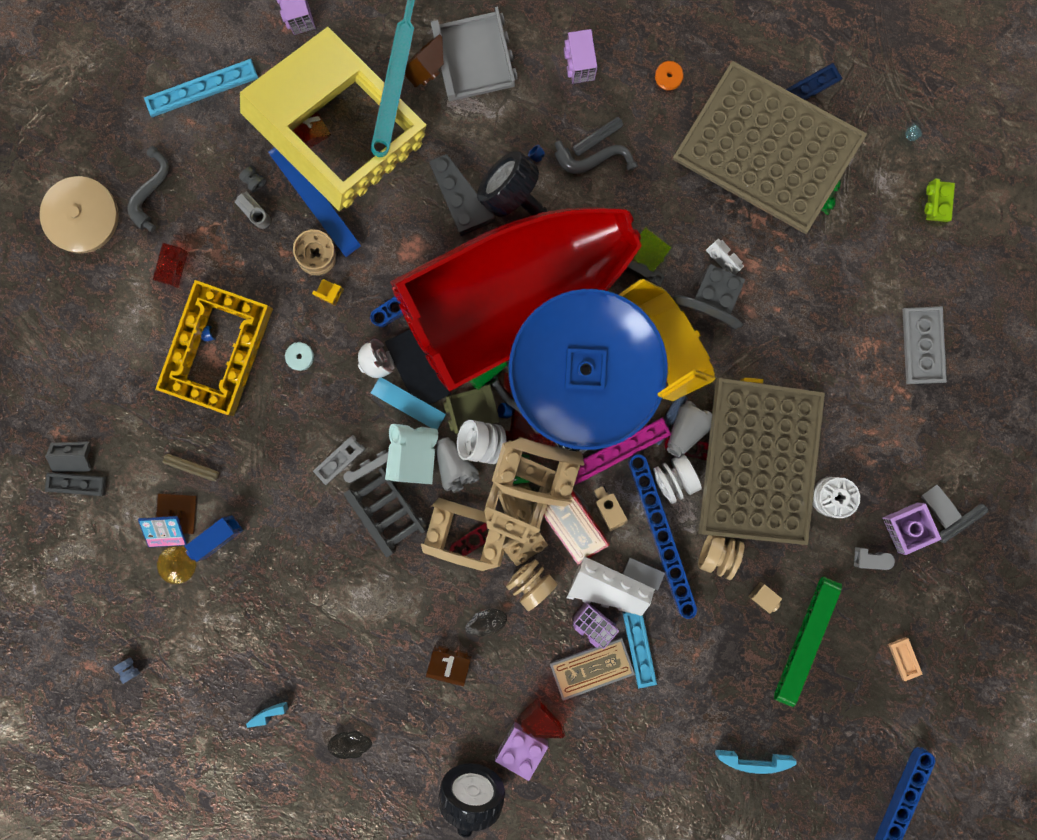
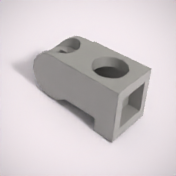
M855 547V567L889 570L894 566L895 559L889 553L877 552L876 554L868 553L866 548Z

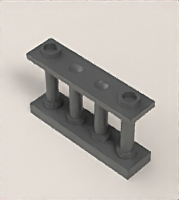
M382 467L379 469V472L382 474L380 477L359 491L349 489L344 493V496L387 558L395 552L393 548H395L397 543L418 529L421 533H424L427 524L421 516L417 517L394 481L385 480L386 470ZM384 482H387L392 492L370 507H364L361 502L363 500L362 497ZM397 497L403 507L382 522L375 523L372 518L373 513ZM408 513L414 523L391 539H386L383 535L384 529Z

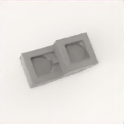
M938 485L921 496L945 529L962 518L954 504Z

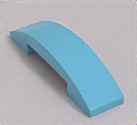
M379 378L371 391V394L430 428L438 430L446 416L445 413L384 378Z
M715 750L716 756L723 763L748 773H776L796 765V760L792 755L773 754L772 762L742 760L738 759L735 751Z

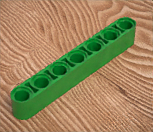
M824 576L820 578L775 690L774 700L791 707L796 705L841 593V583Z

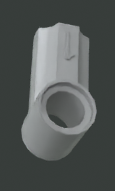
M247 191L237 197L236 205L256 227L265 229L270 225V216ZM263 215L262 221L257 222V217Z

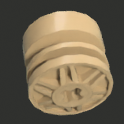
M310 229L302 232L293 244L295 260L304 272L320 276L328 273L334 267L337 253L331 238L326 233ZM319 251L320 257H313L312 253H318Z
M708 535L700 552L698 568L712 573L717 566V575L720 577L724 575L725 579L731 580L742 562L744 542L737 541L735 543V539L730 538L725 544V537Z
M536 559L523 565L506 585L508 590L517 585V588L512 593L514 596L521 592L524 593L520 603L527 611L532 610L541 603L558 585L549 574L543 578L540 577L544 570L542 566L534 571L535 567L539 564Z

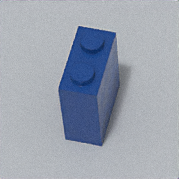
M233 515L223 517L184 546L187 549L186 553L191 560L196 562L207 559L244 530Z

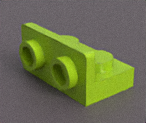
M937 178L929 182L926 189L928 202L924 210L925 214H927L926 220L952 221L955 183L940 182V179Z

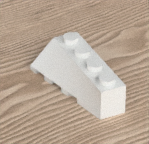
M584 557L577 568L567 598L572 600L574 598L582 599V602L589 604L591 602L599 603L602 607L606 608L612 606L618 608L619 611L642 616L651 604L655 589Z

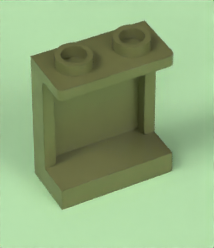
M490 385L483 386L480 390L474 389L446 396V401L443 402L446 413L450 412L451 420H448L450 430L455 431V434L459 433L461 426L467 420L491 424L500 423Z

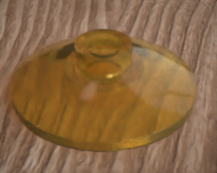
M172 546L160 554L157 569L159 575L166 582L181 584L193 576L196 569V561L189 558L185 547ZM173 562H175V563L177 564V568H176V569H173V568H172V563H173Z

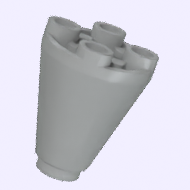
M686 401L685 404H682L677 412L668 441L667 451L676 457L685 454L710 431L713 414L707 410H700L691 401Z
M449 437L436 442V454L444 490H452L453 493H456L463 489V485L475 483L480 479L478 470L469 460L460 458L457 445Z

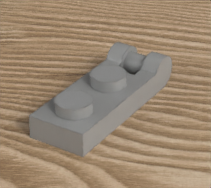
M354 435L349 437L313 470L325 485L330 483L366 450L363 445L356 441L357 438ZM349 446L355 450L352 454L346 450Z
M387 450L376 455L377 459L372 462L368 459L361 463L360 469L347 471L344 474V480L348 483L354 482L386 464L388 460Z

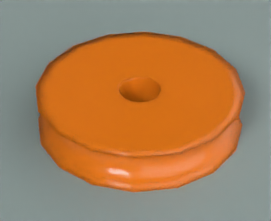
M674 61L662 62L655 72L656 83L664 90L676 89L680 86L684 76L682 67Z

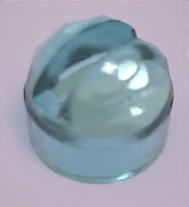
M913 124L906 129L905 136L909 141H915L922 137V132L916 124Z

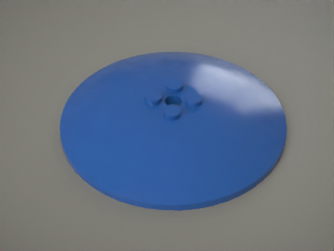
M573 290L544 302L524 321L516 334L510 352L508 365L509 383L513 398L522 416L545 438L573 449H602L627 440L641 430L654 415L662 400L658 393L666 387L668 375L667 355L663 340L655 324L636 304L623 296L605 290ZM585 363L589 364L591 368L590 373L587 375H583L580 371L581 366Z

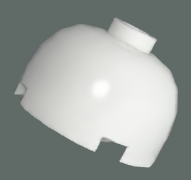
M372 339L367 342L358 353V367L360 371L372 378H382L392 373V370L395 368L389 351L385 353L382 348L384 344L378 339Z

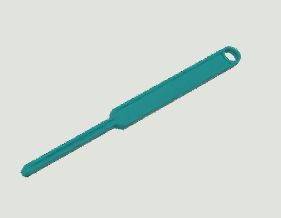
M407 0L404 19L397 23L371 145V151L377 157H384L389 152L414 27L410 21L415 0ZM382 143L387 149L384 152H378L374 149V145Z

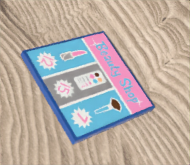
M178 516L138 519L148 547L182 546L187 544Z

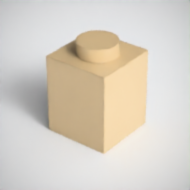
M762 582L748 596L770 614L780 607V601L782 600L780 596Z

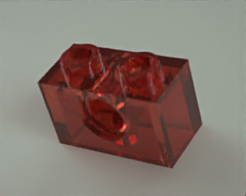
M163 243L152 280L178 288L188 251L181 247Z

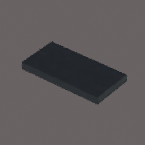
M411 330L385 341V345L408 393L429 405L452 395L451 391L449 392L437 377L438 373L430 366L425 357L427 354L419 347Z

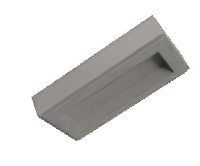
M629 557L622 574L658 591L665 572Z

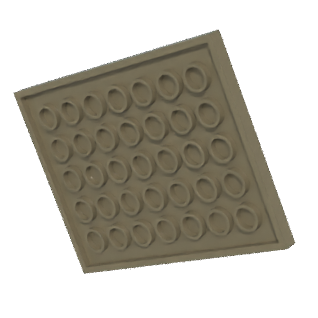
M732 61L675 153L673 160L807 234L867 133Z
M716 378L699 534L808 545L824 392Z

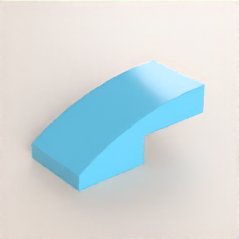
M287 702L273 705L259 712L246 724L247 728L266 725L270 721V716L285 714L288 710Z

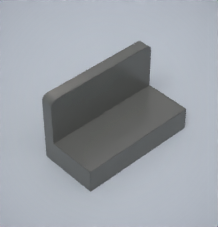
M89 442L50 443L45 457L52 472H82L91 470L87 458L91 449Z

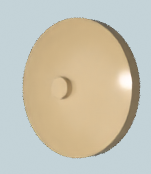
M75 176L57 182L47 191L40 207V222L45 235L53 244L72 253H88L101 248L111 239L118 224V207L113 195L104 185L88 177Z

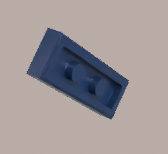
M831 63L786 90L804 100H808L840 82L842 77L834 63Z

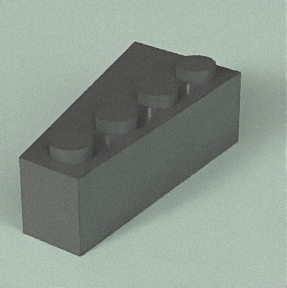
M447 154L429 161L460 236L495 222L494 215L478 201L477 193Z

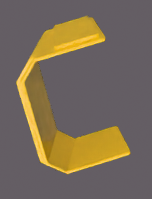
M640 279L618 294L636 304L649 316L663 340L667 355V383L669 386L658 393L659 397L675 401L716 379L714 368L710 362L711 358L699 339L701 336L699 331L694 330L684 311H681L678 304L665 289L645 279Z

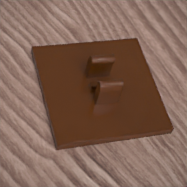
M158 494L156 517L178 516L183 534H194L197 496Z

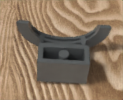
M710 264L705 269L699 283L700 287L694 299L681 295H674L673 299L680 306L698 310L721 320L733 329H739L743 327V323L730 314L746 279Z

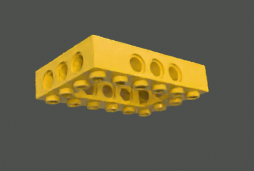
M194 280L155 390L229 416H234L273 308ZM212 308L247 319L240 324L239 336L236 344L234 343L232 346L234 349L230 361H227L226 372L223 380H220L219 383L220 391L187 379L201 341L203 328L207 325Z

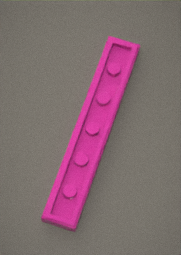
M661 418L645 426L621 443L604 448L583 459L584 466L580 465L574 486L669 437L671 432L664 419Z

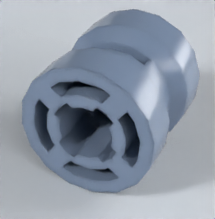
M131 657L113 667L115 672L119 673L122 684L140 674L138 669L134 668Z

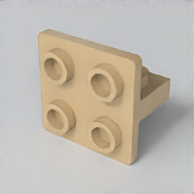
M528 482L516 485V487L531 490ZM501 490L499 499L504 513L528 523L534 502L505 494Z
M539 532L525 543L508 537L507 543L502 548L514 564L518 566L525 563L536 553L543 551L548 544Z

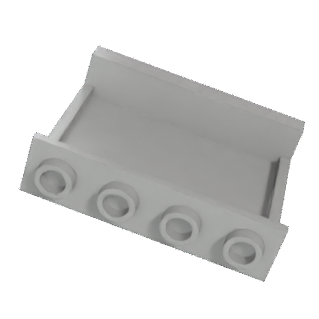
M498 6L495 7V12L443 24H439L438 20L431 21L434 38L440 34L443 40L444 64L441 66V71L449 102L515 87V80L518 79L516 68L511 66L513 55L511 49H507L506 43H509L507 31L503 32L502 25H505L503 13H499Z

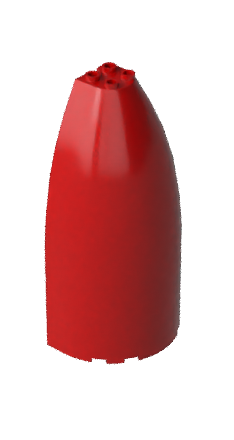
M599 207L566 208L539 213L483 233L390 281L394 296L397 301H400L398 305L419 347L427 354L425 355L432 369L438 373L437 377L445 388L450 392L508 361L512 344L520 327L536 308L549 299L562 293L580 289L608 291L642 246L640 233L637 229L633 230L631 225L634 221L632 214L626 209Z

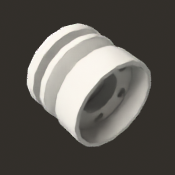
M475 420L465 421L457 437L458 455L463 460L496 464L502 444L506 442L505 430L501 425Z
M684 454L671 459L672 469L666 463H663L664 473L659 466L653 468L656 482L662 494L671 504L677 502L674 493H676L680 500L684 499L682 489H685L689 495L702 489L694 468Z
M825 477L820 479L814 486L813 507L825 516L833 518L851 516L860 504V493L857 486L846 478ZM841 495V498L838 499V501L835 500V497Z

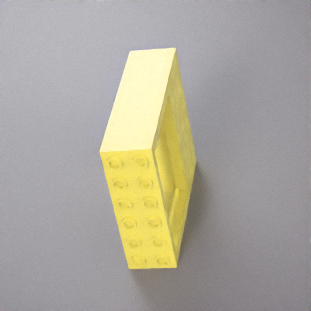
M326 27L240 92V113L340 211L344 207H350L358 195L360 197L367 192L368 187L372 184L376 185L385 173H391L398 162L402 163L408 158L410 152L413 150L417 151L423 144L422 139L425 136L424 132L427 125L399 99L395 122L405 132L390 143L389 152L386 156H374L345 181H342L292 130L354 82L380 106L384 82L329 27Z

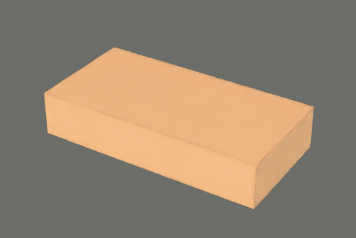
M905 637L888 644L903 681L923 675L909 638Z

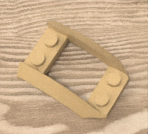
M519 437L515 441H508L502 444L492 481L505 494L537 503L566 507L573 503L569 499L580 465L584 466L583 455L580 451H570ZM523 451L559 461L550 494L513 486Z
M521 457L516 476L540 485V493L550 494L556 471ZM493 482L484 509L487 528L521 543L527 542L533 535L539 533L547 504L534 502L528 523L495 510L501 489Z
M438 498L432 505L434 510L424 544L420 543L423 553L480 571L500 567L504 555L502 546L507 543L508 537L490 529L481 560L444 550L454 514L485 523L486 517L485 511Z

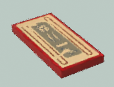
M572 490L569 500L573 503L566 507L547 504L543 516L575 562L580 564L584 557L590 558L608 547L610 543Z

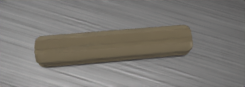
M170 454L164 456L163 463L211 481L218 479V471Z

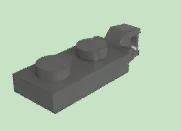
M633 261L624 270V272L639 280L645 279L657 286L661 285L665 277L659 271H650L646 265L642 263L637 264Z

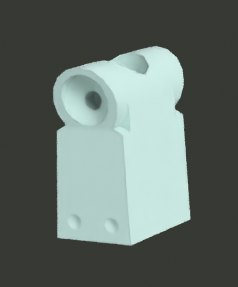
M391 424L389 428L391 444L389 445L385 480L432 484L435 449L433 447L438 440V430L427 427L413 429L408 425Z

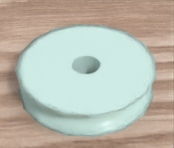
M296 342L287 348L285 361L294 370H306L314 361V352L307 344ZM298 354L302 355L301 359L297 358Z

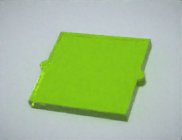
M645 228L640 234L642 246L633 259L638 263L646 265L648 270L654 272L660 262H664L663 258L670 251L671 247Z

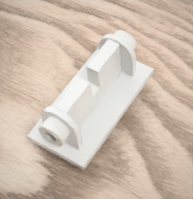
M718 238L706 251L723 270L737 274L744 267L743 261L735 253L729 256L727 253L731 249L723 240L721 241Z

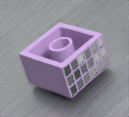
M277 0L281 7L280 14L283 22H285L287 29L292 30L294 35L316 29L307 0Z
M591 29L569 32L567 40H564V56L568 62V78L571 77L572 84L595 80L597 62Z
M917 502L883 517L898 553L907 555L942 540L925 503Z
M584 602L572 617L574 629L582 636L585 633L588 636L589 642L596 648L600 646L605 649L619 632L617 626L589 603Z
M514 722L495 755V762L529 781L548 749V741Z

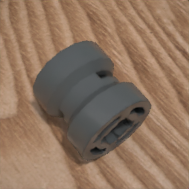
M253 165L245 168L239 175V179L248 185V189L252 193L260 190L266 183V179L257 173V169Z

